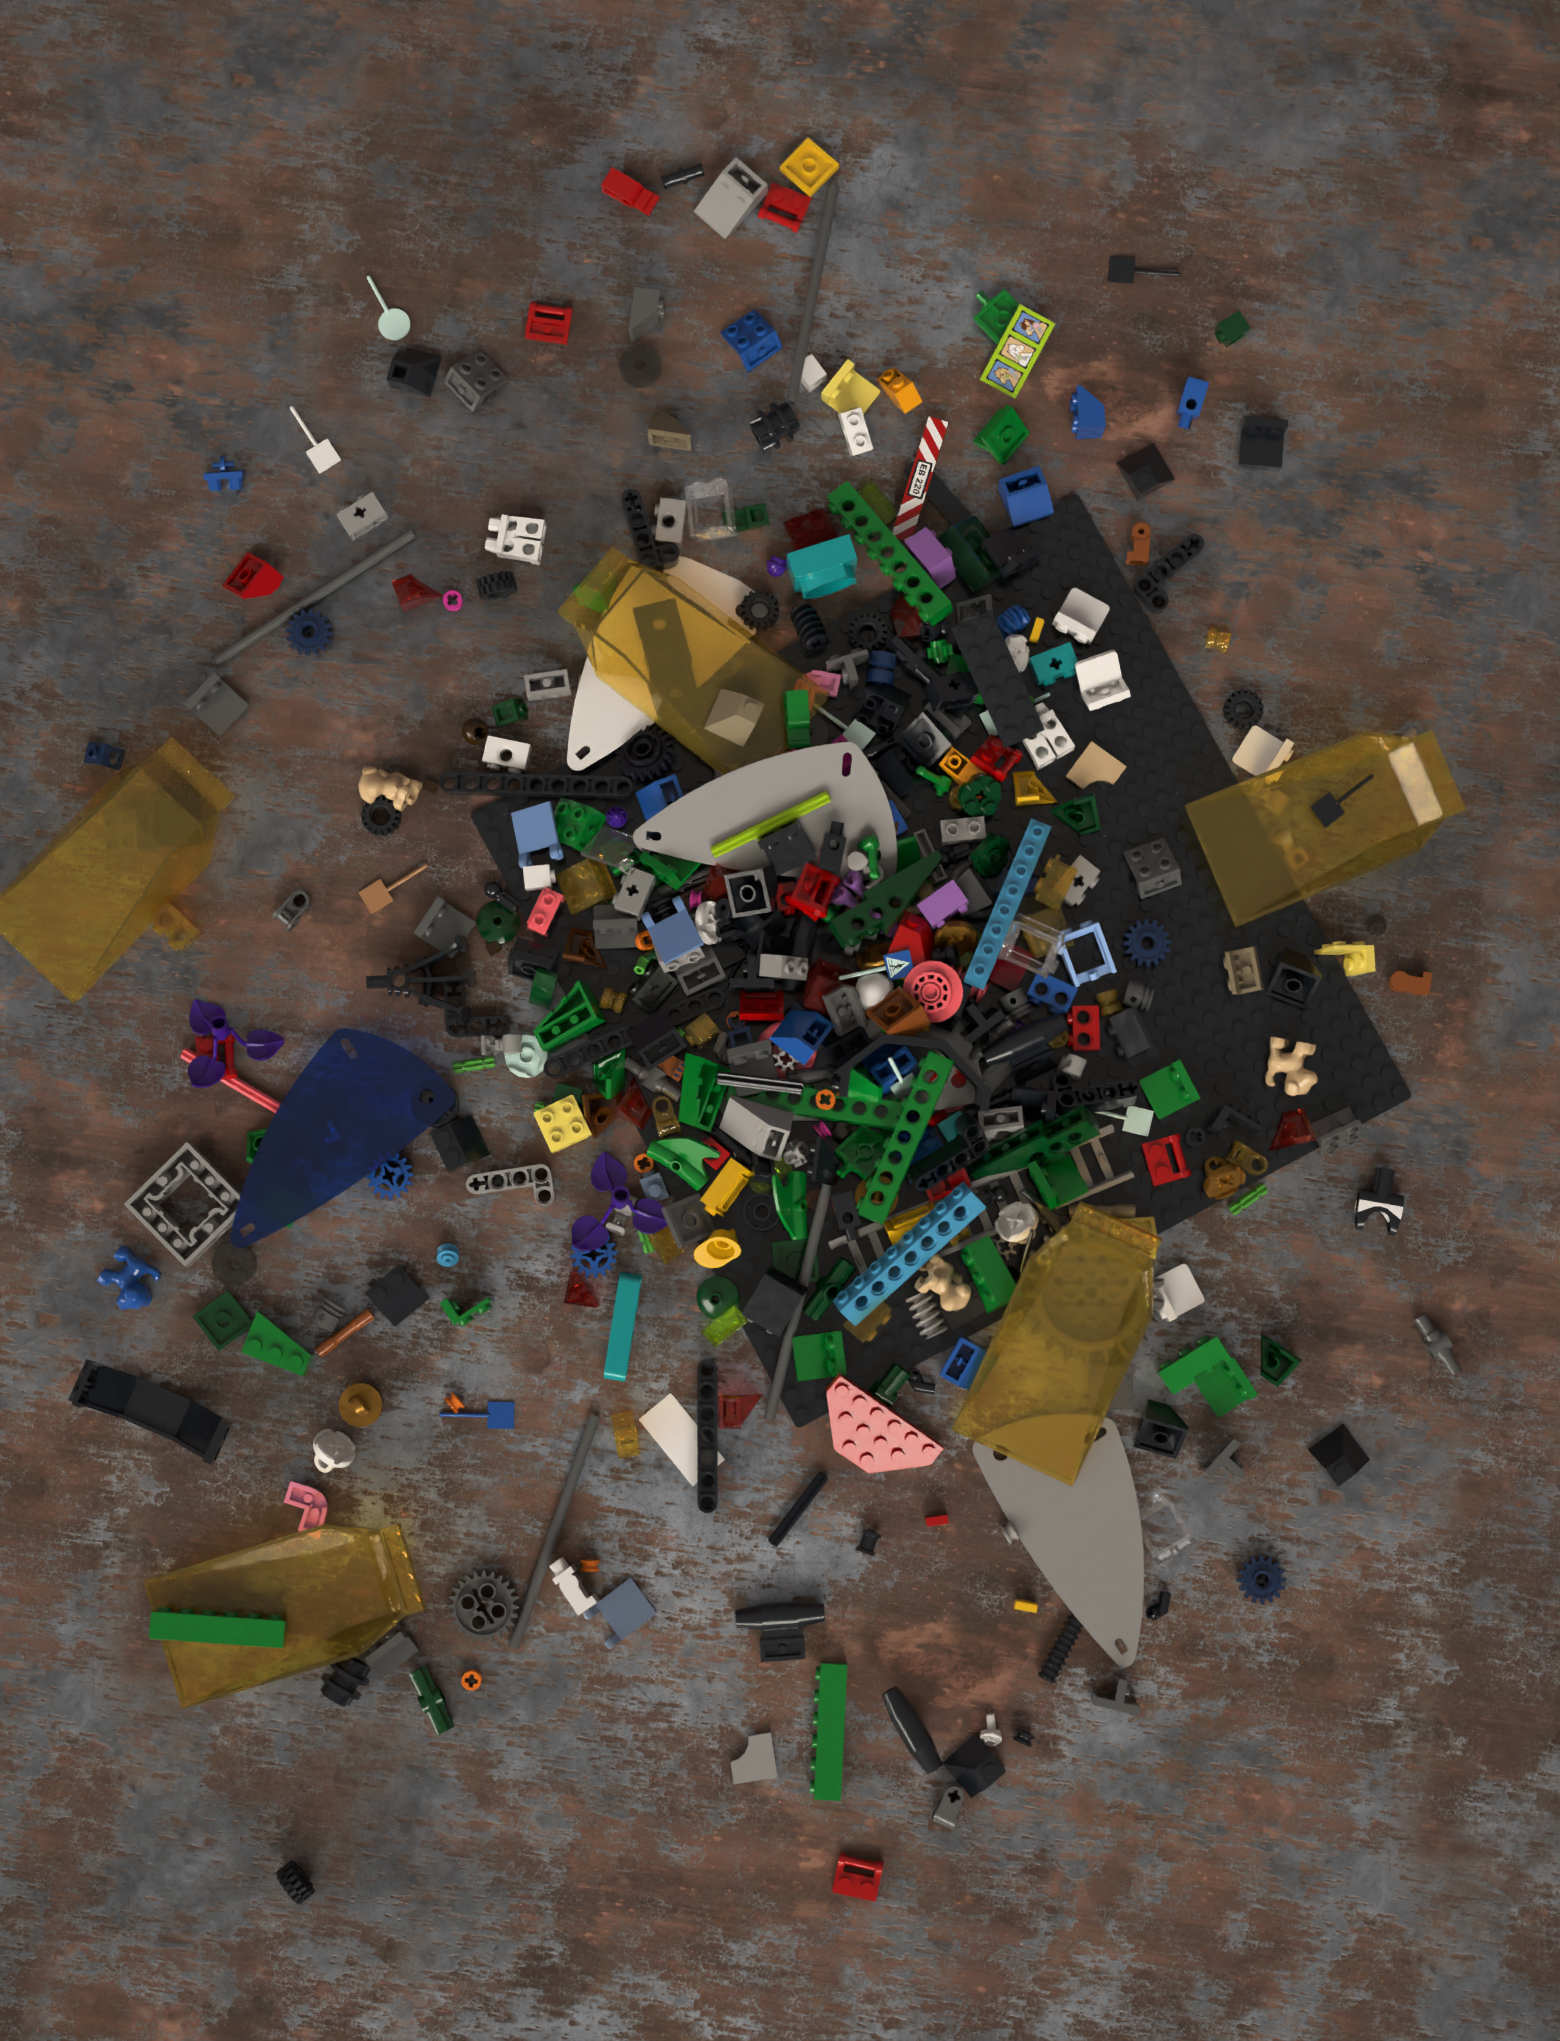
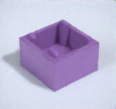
M925 527L905 541L906 548L941 589L956 578V568L953 566L951 557L952 551L949 548L945 549L936 539V533L933 530L929 531Z
M951 880L917 904V906L933 929L944 925L945 921L959 911L961 914H964L968 911L967 906L970 903L955 881Z

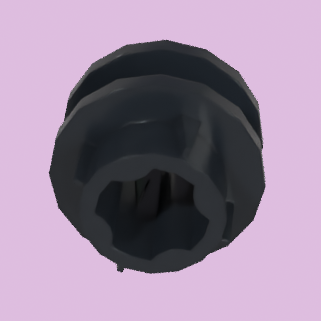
M774 402L770 403L769 408L771 412L766 415L762 410L756 411L757 418L749 424L756 441L764 450L771 446L778 450L781 448L779 442L781 438L785 437L788 442H792L794 440L793 434L799 431V421L790 405L786 402L779 406Z
M341 1653L338 1660L332 1659L329 1663L330 1667L334 1669L332 1675L323 1673L321 1676L324 1683L320 1691L329 1700L346 1707L351 1704L353 1699L359 1700L362 1696L357 1687L358 1685L367 1686L370 1681L366 1677L371 1669L359 1658L349 1653Z

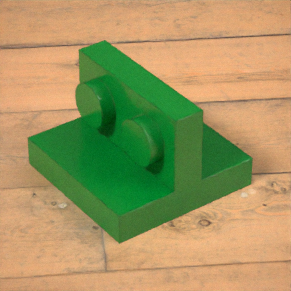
M1006 404L1003 409H998L973 442L976 446L990 452L995 460L1004 466L1030 432L1013 407Z

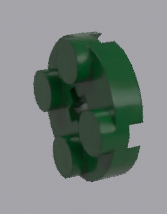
M984 773L970 776L972 778L967 782L964 781L958 792V802L962 809L972 817H985L986 815L994 814L1001 798L1000 784ZM980 791H982L983 797L978 800L976 794H980Z
M988 833L970 855L975 871L984 877L999 874L1009 860L1006 857L1007 850L1011 852L1009 841L1000 835Z

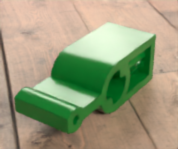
M808 690L785 691L782 694L788 749L811 747L809 733Z

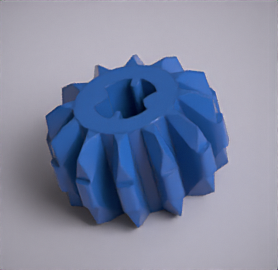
M1020 604L1008 608L996 619L1004 640L1011 634L1021 632L1030 622L1028 612Z

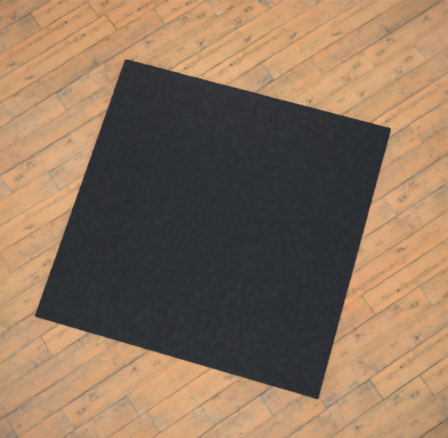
M1075 494L1053 505L1054 514L1014 528L1012 527L1025 548L1030 545L1034 548L1042 544L1046 550L1032 565L1004 578L984 547L980 544L952 559L953 566L956 568V578L940 590L951 601L953 612L945 617L949 628L959 625L956 603L990 594L992 596V609L995 620L1008 608L1020 604L1030 617L1029 624L1018 633L1027 639L1025 643L1026 646H1029V658L1068 642L1071 643L1078 661L1109 650H1115L1118 655L1122 679L1127 685L1131 697L1089 711L1081 696L1077 674L1069 678L1061 676L1056 678L1055 683L1044 686V684L1037 685L1029 663H1027L1023 672L1020 671L1019 674L1028 694L1033 699L1048 692L1050 693L1049 697L1035 703L1034 706L1043 702L1049 711L1051 709L1054 711L1055 716L1069 735L1075 748L1072 752L1057 760L1055 758L1054 762L1037 771L1022 741L1009 746L1012 749L1020 750L1023 757L1007 772V777L1002 782H998L1001 786L999 804L994 814L984 817L986 835L994 833L1007 839L1011 845V852L1007 850L1006 857L1009 860L999 874L995 876L988 875L987 877L981 875L996 899H998L1031 818L1051 826L1049 836L1005 939L1033 955V959L1016 989L1022 987L1026 994L1038 970L1072 985L1055 937L1060 936L1059 931L1070 927L1073 931L1080 928V923L1092 920L1093 923L1099 922L1117 971L1100 976L1096 980L1081 983L1080 986L1076 987L1078 990L1068 1009L1070 1011L1072 1006L1099 1005L1100 1049L1098 1051H1072V1047L1068 1046L1067 1034L1071 1033V1024H1067V1013H1061L1068 1030L1048 1043L1054 1053L1057 1064L1059 1065L1063 1054H1073L1087 1060L1078 1081L1072 1079L1074 1088L1128 1079L1136 1080L1139 1083L1141 1079L1180 1059L1200 1096V1099L1162 1119H1158L1155 1112H1153L1148 1137L1122 1131L1123 1119L1093 1113L1097 1117L1099 1129L1111 1124L1114 1127L1113 1133L1099 1138L1114 1177L1129 1170L1133 1172L1134 1177L1071 1204H1135V1217H1068V1205L1058 1209L1059 1215L1064 1214L1069 1219L1071 1225L1075 1224L1080 1229L1083 1219H1088L1090 1234L1092 1235L1101 1234V1226L1104 1221L1110 1222V1219L1154 1217L1158 1235L1223 1200L1215 1199L1214 1197L1209 1198L1203 1188L1204 1182L1208 1177L1205 1172V1162L1210 1157L1219 1156L1227 1164H1238L1243 1168L1246 1180L1243 1185L1240 1184L1238 1186V1189L1241 1190L1319 1148V1144L1310 1130L1309 1124L1347 1107H1350L1356 1120L1360 1119L1363 1124L1408 1100L1411 1097V1093L1335 956L1314 955V950L1322 949V945L1328 944L1273 844L1270 843L1267 833L1083 502ZM912 583L909 587H916L919 583ZM1072 588H1077L1109 606V612L1090 645L1077 641L1071 634L1062 633L1052 625L1055 616L1060 611ZM895 589L823 627L826 630V635L829 637V642L825 647L815 651L806 650L803 648L801 641L798 640L700 692L699 697L702 710L663 720L659 719L649 726L651 730L657 726L659 731L664 729L666 734L670 735L675 745L673 749L675 756L671 757L673 763H666L668 770L660 769L661 775L659 776L654 773L652 780L648 775L644 781L639 776L636 780H633L631 776L627 777L631 780L634 787L633 795L630 798H566L593 807L605 816L607 811L614 806L624 808L628 815L626 824L620 828L611 827L605 820L590 856L563 843H560V846L563 850L564 858L560 860L550 857V846L529 853L533 866L549 864L551 870H555L556 883H552L553 889L551 890L565 897L564 902H560L554 918L548 927L547 938L533 931L532 933L538 943L559 949L553 972L558 974V982L565 995L567 996L575 987L574 984L578 980L588 983L606 1019V1022L586 1033L590 1041L649 1015L626 996L630 985L638 981L642 976L634 971L639 957L649 950L643 951L638 947L599 949L607 968L569 962L563 959V952L571 927L592 931V936L595 940V931L593 929L594 906L609 905L615 893L620 892L623 886L621 885L623 874L615 878L599 848L618 838L620 842L640 851H645L649 855L658 854V852L638 847L633 840L635 830L646 822L636 792L655 781L675 774L685 796L692 792V777L714 778V766L740 764L747 766L791 751L792 749H788L782 693L794 690L796 681L812 670L826 672L825 666L826 661H829V657L841 654V656L849 655L850 651L854 650L849 642L848 629L851 621L857 615L874 613V616L878 615L881 617V620H884L885 626H887L886 642L880 650L876 651L892 653L885 645L894 635L900 632L914 647H918L927 655L926 648L931 647L930 642L924 641L919 632V626L923 620L918 615L919 610L916 606L911 607L905 599L906 595L902 590L899 592ZM926 598V599H924L922 602H923V603H928V602H930L932 599H931V598ZM1038 617L1044 619V624L1038 642L1033 644L1028 641L1035 620ZM864 626L860 629L859 635L864 641H871L875 638L876 631L871 626ZM950 629L948 636L941 639H946L947 644H952L953 654L962 655ZM896 657L895 668L891 670L894 672L893 686L912 695L893 733L895 740L900 745L901 743L897 738L923 712L924 707L929 703V699L925 692L927 684L918 676L911 675ZM933 658L929 659L946 676L949 661L933 663ZM868 662L855 666L858 675L857 688L849 690L848 684L844 685L841 678L837 698L815 694L814 703L848 727L852 723L851 719L866 686H872L866 683L867 671L871 669ZM1052 662L1050 668L1054 667L1057 670L1059 664L1055 665L1054 662ZM841 670L832 673L841 675ZM721 688L744 694L765 704L744 747L703 729ZM973 703L968 707L964 715L972 723L953 744L955 746L954 749L969 760L989 737L979 714L987 711L985 704ZM812 708L809 727L811 747L831 744L846 731L817 709ZM875 734L866 747L885 738ZM1091 741L1127 766L1114 785L1105 781H1096L1081 789L1066 778L1068 772ZM616 750L583 770H573L566 763L545 774L626 777L615 760L617 758ZM590 751L579 756L578 758L582 760ZM946 754L933 764V767L938 772L937 775H947L952 780L949 791L944 792L941 797L936 795L934 783L928 780L912 792L897 798L879 772L878 778L887 799L893 801L908 827L906 831L896 836V840L908 837L912 833L925 828L935 851L949 852V847L952 846L954 848L961 845L941 846L939 828L941 820L972 818L962 809L958 802L960 785L939 765ZM882 755L869 760L875 771L879 772L874 762ZM1002 755L994 766L997 768L1001 767L1007 758ZM1034 771L1035 776L1058 803L1015 806L1013 772ZM560 781L553 785V790L561 791L564 788V783ZM533 782L531 789L534 791L540 790L543 785L542 782ZM578 782L574 789L577 792H582L585 790L586 784ZM603 782L596 786L598 792H605L608 788V785ZM622 783L618 786V791L626 793L630 786ZM980 791V794H976V797L983 796L982 791ZM1094 793L1101 830L1080 836L1077 831L1051 813L1050 810L1072 799ZM503 796L471 814V818L513 897L521 903L519 908L526 922L542 890L526 891L523 868L519 866V851L511 813L548 801L552 803L554 813L560 798ZM647 831L646 840L658 841L662 837L659 832L651 833ZM1164 838L1180 868L1182 885L1141 899L1138 894L1136 879L1124 857V852ZM981 842L970 843L973 847V850L976 849ZM969 855L959 859L958 863L952 860L949 867L943 868L947 878L934 885H931L930 881L928 884H925L906 911L924 917L917 904L946 885L952 871L964 861L967 862ZM1081 855L1100 870V873L1097 875L1100 880L1093 888L1088 886L1084 891V894L1087 896L1079 906L1075 903L1070 907L1052 893L1051 890ZM643 863L639 864L638 866H636V867H634V868L643 871V870L640 868V866H642ZM699 865V867L696 870H700L710 865ZM720 867L722 875L733 870L730 868ZM776 875L778 884L794 881L796 887L797 883L794 877ZM1080 878L1074 880L1075 882L1073 886H1082L1080 884L1082 881ZM707 880V881H705V882H703V883H700V884H697V885L692 886V887H690V888H687V889L684 890L683 893H685V892H687V891H689V890H691V889H693V888H696V887H698V886H700V885H702V884H704V883H706V882H708V881H710V880ZM864 880L863 884L866 885L869 880ZM657 887L653 888L643 912H649L650 916L656 913L649 911V907L652 905L650 902L661 898ZM634 890L633 893H629L630 896H632L634 893L637 894V891ZM678 892L670 896H673L675 898L681 894L680 892ZM785 894L780 900L784 905H789L785 901V896L787 895ZM896 902L889 903L893 908L899 907V904ZM846 905L838 911L837 916L844 913L843 911L847 908ZM676 907L672 910V912H678ZM796 910V914L783 916L787 923L776 934L789 938L792 925L799 910ZM902 914L901 917L897 920V923H898V924H899V922H900V920H901L903 914ZM965 916L967 923L972 925L978 933V943L972 952L969 953L967 951L964 952V955L959 956L960 963L955 965V968L963 965V973L970 966L989 918L970 919L968 916ZM821 917L817 921V935L826 932L833 934L829 928L830 922L826 923ZM642 918L638 921V933L647 930ZM1145 919H1148L1149 924L1156 920L1157 927L1164 925L1163 933H1170L1166 937V940H1171L1172 942L1166 945L1170 952L1163 953L1166 957L1165 960L1158 958L1159 964L1156 966L1153 962H1151L1149 967H1146L1145 963L1137 966L1138 961L1133 960L1131 962L1130 958L1132 956L1130 954L1125 955L1124 953L1128 949L1122 944L1128 940L1124 937V934H1130L1131 932L1128 928L1130 926L1136 928L1135 922L1138 920L1141 924L1144 923ZM730 927V928L727 930V932L732 931V930H734V929H733L732 927ZM1093 932L1064 942L1076 974L1105 964ZM878 933L875 942L862 939L859 951L862 953L865 951L864 948L875 943L887 942L891 944V939L884 934ZM643 937L645 944H649V941L646 940V937ZM1148 938L1142 939V946L1150 949L1152 941ZM738 939V940H737L738 943L743 942L742 939ZM751 946L745 955L746 958L742 960L733 978H748L743 975V962H748V956H757V952ZM1256 947L1264 990L1234 995L1228 988L1227 980L1229 973L1225 969L1223 962L1225 951ZM1284 947L1306 955L1323 975L1307 1009L1265 994ZM853 953L852 958L843 955L839 976L863 971L858 968L855 958L856 953ZM735 964L723 969L727 979ZM808 969L807 978L803 981L800 990L811 976L830 991L842 984L854 986L855 988L861 976L839 980L838 976V980H832L816 976ZM885 970L879 971L887 975V972ZM669 971L668 973L678 983L653 1013L688 999L674 971ZM727 979L701 991L719 988L724 993L725 1002L721 1008L678 1026L686 1032L682 1039L687 1047L673 1056L685 1062V1056L688 1053L730 1069L729 1064L721 1063L714 1052V1046L720 1031L727 1034L729 1031H732L727 1026V1016L734 1011L740 1012V991H731L730 985H726ZM1132 979L1145 983L1144 986L1147 984L1150 987L1155 986L1149 1010L1145 1011V1008L1141 1010L1137 1007L1154 1046L1125 1060L1123 1056L1120 1057L1115 1048L1117 1044L1114 1036L1110 1037L1106 1025L1109 1018L1131 1008V1006L1122 1004L1128 981ZM774 980V992L782 990V981ZM991 982L978 1004L984 1012L991 1007L998 1008L1006 1017L1009 1013L1004 1011L999 999L1010 993V991ZM1037 984L1035 986L1037 994H1046L1047 989L1045 985ZM784 990V1011L798 993ZM746 991V992H769V991ZM712 993L709 996L710 1003L718 1004L721 1001L720 994ZM1057 993L1055 1001L1058 1004H1065L1066 996L1062 993ZM976 996L970 1000L967 999V1001L975 1003ZM1015 998L1012 1000L1013 1004L1016 1003ZM1028 1001L1027 1003L1032 1005L1030 1008H1033L1034 1011L1018 1019V1021L1026 1025L1035 1020L1057 1014L1049 1011V1006L1041 1003V1006H1038ZM692 1002L689 1005V1010L692 1013H697L701 1009V1004L698 1002ZM677 1010L671 1011L669 1014L671 1021L675 1022L681 1018V1013ZM962 1012L959 1020L965 1028L971 1021ZM1079 1012L1077 1019L1080 1023H1087L1088 1015L1085 1012ZM739 1016L731 1018L733 1024L740 1023ZM746 1020L745 1027L749 1026L753 1042L755 1043L768 1026L783 1020ZM1079 1034L1078 1042L1081 1045H1087L1089 1038L1086 1034ZM616 1036L610 1038L609 1046L612 1048L618 1047L621 1042L620 1038ZM1271 1036L1289 1040L1287 1048L1282 1050L1283 1053L1293 1052L1297 1041L1316 1045L1313 1055H1307L1304 1058V1068L1315 1072L1318 1077L1317 1083L1310 1088L1307 1094L1295 1096L1286 1094L1284 1082L1287 1073L1284 1072L1275 1073L1273 1077L1274 1086H1268L1265 1083L1270 1056ZM730 1038L727 1043L728 1049L732 1048ZM593 1045L597 1055H599L600 1047ZM635 1046L625 1049V1060L628 1056H631L646 1066ZM982 1057L978 1060L981 1075L990 1067L987 1066ZM1058 1066L1025 1081L1027 1087L1050 1090L1052 1077L1057 1072ZM625 1068V1089L621 1091L622 1102L647 1149L655 1138L691 1137L700 1142L704 1138L707 1140L710 1138V1136L704 1133V1130L678 1121L680 1100L676 1102L662 1092H652L639 1083L640 1080L637 1075ZM1013 1071L992 1092L990 1097L1001 1093L1002 1089H1010L1014 1085H1019ZM667 1075L669 1081L682 1090L683 1078L678 1083ZM1058 1082V1083H1057V1084L1060 1085V1086H1065V1085H1064L1063 1083H1061V1082ZM729 1085L726 1088L725 1094L728 1092ZM1141 1088L1138 1101L1133 1106L1154 1111ZM1104 1095L1107 1098H1113L1111 1095ZM1083 1098V1100H1085V1101H1087V1102H1091L1090 1099H1088V1098ZM1062 1102L1064 1105H1070L1068 1102ZM966 1104L963 1108H961L958 1111L964 1114L966 1113L964 1108L969 1107L971 1105ZM1006 1104L999 1108H1007L1009 1107V1105ZM1233 1104L1241 1109L1240 1114L1246 1117L1250 1115L1259 1120V1125L1263 1129L1261 1132L1252 1133L1233 1120H1230L1226 1129L1221 1132L1211 1133L1206 1130V1127L1220 1106ZM1127 1107L1107 1111L1126 1116ZM720 1109L714 1121V1124L720 1127L724 1115ZM958 1111L947 1113L948 1117L952 1116ZM828 1120L823 1121L832 1136H826L825 1143L834 1154V1150L853 1134L860 1125ZM792 1121L786 1144L797 1139L798 1142L806 1143L810 1151L811 1141H816V1137L819 1136L812 1125H817L819 1121ZM1025 1121V1126L1027 1127L1035 1122ZM933 1126L942 1145H945L947 1142L937 1126ZM869 1127L871 1130L880 1133L883 1130L879 1128ZM1199 1127L1205 1132L1206 1139L1202 1145L1191 1147L1186 1143L1185 1133L1190 1128ZM1180 1133L1181 1140L1179 1141L1187 1168L1191 1170L1192 1176L1153 1187L1141 1144ZM1190 1133V1136H1192L1190 1138L1191 1142L1197 1141L1199 1143L1201 1140L1198 1138L1201 1136L1200 1133ZM731 1137V1138H732L735 1142H737L742 1148H745L744 1145H742L740 1142H738V1141L735 1140L733 1137ZM1001 1140L989 1141V1144L991 1146ZM1090 1142L1079 1146L1078 1148L1094 1185L1105 1181L1106 1179ZM1171 1143L1165 1144L1173 1174L1178 1173L1179 1168ZM1067 1151V1155H1069L1072 1161L1074 1162L1070 1151ZM782 1152L780 1161L774 1160L775 1173L778 1175L782 1186L784 1187L787 1183L788 1172L799 1171L807 1173L809 1162L813 1163L814 1155L809 1153L807 1156L809 1161L795 1168L794 1165H788L784 1161ZM897 1154L890 1159L892 1163L900 1162ZM730 1155L717 1171L703 1160L705 1171L710 1176V1179L698 1191L669 1168L655 1160L654 1162L677 1202L699 1192L702 1197L730 1158L734 1160L735 1158ZM837 1158L840 1162V1169L844 1166V1163L839 1158ZM1050 1163L1041 1164V1165H1038V1166H1039V1167H1041V1166L1044 1167V1166H1046V1165H1048V1164H1050ZM967 1165L964 1167L970 1180V1183L981 1179H974L970 1175L969 1166ZM1213 1165L1211 1166V1169L1216 1170L1221 1166ZM1029 1168L1019 1171L1018 1175L1023 1186H1026L1037 1198L1044 1202L1030 1176ZM852 1171L844 1178L838 1176L837 1185L829 1184L833 1186L830 1196L852 1190L855 1199V1191L863 1179ZM886 1172L881 1175L889 1178L891 1181L893 1179L891 1173ZM807 1176L806 1195L813 1189L821 1190L822 1183L811 1182V1177ZM905 1176L898 1192L896 1208L888 1217L930 1200L927 1192L918 1191L913 1184H910L907 1176ZM1007 1176L998 1180L999 1185L1005 1186L1008 1190L1007 1205L1020 1202L1010 1177ZM751 1177L728 1210L723 1213L724 1218L718 1213L715 1216L709 1213L716 1230H735V1235L741 1248V1253L737 1258L719 1268L711 1269L715 1276H723L730 1279L738 1288L740 1302L735 1314L770 1380L773 1382L786 1327L780 1337L768 1333L760 1325L749 1322L741 1314L769 1266H773L771 1242L790 1240L789 1232L781 1219L773 1228L765 1231L755 1230L745 1221L743 1208L748 1198L757 1193H767L774 1197L772 1183L753 1181ZM988 1184L981 1188H978L977 1190L978 1192H982L985 1188H989L990 1190L991 1188ZM829 1199L817 1247L820 1278L828 1275L840 1257H844L857 1268L847 1243L830 1249L829 1241L845 1235L844 1230L839 1231L831 1199ZM996 1201L993 1202V1205L985 1204L986 1212L993 1227L1000 1212ZM761 1205L756 1208L755 1213L757 1217L765 1218L769 1211L766 1206ZM807 1206L808 1234H810L815 1211ZM850 1213L843 1215L845 1223L852 1221ZM859 1215L861 1225H858L857 1229L875 1222ZM976 1216L968 1224L972 1235L985 1231L979 1216ZM1040 1220L1035 1229V1237L1031 1242L1023 1267L1038 1271L1041 1264L1032 1259L1029 1255L1032 1249L1038 1250L1044 1256H1047L1051 1251L1050 1247L1045 1244L1043 1237L1049 1234L1058 1245L1060 1244L1059 1236L1053 1235L1048 1229L1049 1225L1043 1224ZM884 1227L877 1230L876 1233L884 1252H886L893 1245ZM1111 1230L1108 1232L1109 1238H1112ZM960 1231L951 1239L952 1244L964 1239L962 1232ZM999 1234L990 1237L991 1240L996 1239L998 1241L1000 1239ZM868 1235L857 1239L856 1242L868 1269L878 1259ZM709 1237L697 1241V1243L700 1245L703 1242H705ZM1007 1241L1004 1243L999 1242L998 1245L1001 1247V1252L1009 1250ZM1026 1243L1014 1245L1012 1250L1016 1251V1254L1009 1253V1260H1006L1004 1255H1001L1008 1270L1011 1265L1018 1270ZM962 1248L941 1258L953 1265L954 1271L962 1275V1283L967 1284L971 1288L970 1300L965 1308L957 1311H946L941 1307L939 1294L931 1289L926 1293L933 1294L929 1302L937 1303L933 1310H940L936 1318L944 1319L939 1326H947L946 1331L926 1339L927 1335L919 1334L924 1327H916L920 1319H913L912 1316L917 1311H910L909 1308L913 1305V1302L906 1303L905 1301L921 1293L915 1288L917 1279L919 1277L925 1279L929 1276L927 1271H920L918 1269L857 1326L852 1324L838 1310L835 1303L832 1302L819 1321H815L802 1311L795 1337L841 1331L847 1375L844 1376L868 1392L876 1381H881L894 1363L908 1370L953 1346L960 1334L969 1337L1034 1302V1297H1022L1021 1302L1014 1299L1009 1304L987 1314L970 1271L962 1260L961 1251L964 1249ZM1099 1255V1260L1105 1262L1107 1260L1106 1255ZM858 1268L855 1270L853 1275L844 1285L842 1291H844L854 1281L856 1277L860 1276ZM1056 1276L1055 1282L1062 1283L1063 1278ZM1028 1278L1025 1287L1034 1288L1035 1280ZM818 1281L809 1282L803 1307L817 1290L816 1284ZM792 1348L780 1398L794 1425L797 1428H801L829 1413L826 1388L835 1377L798 1381Z

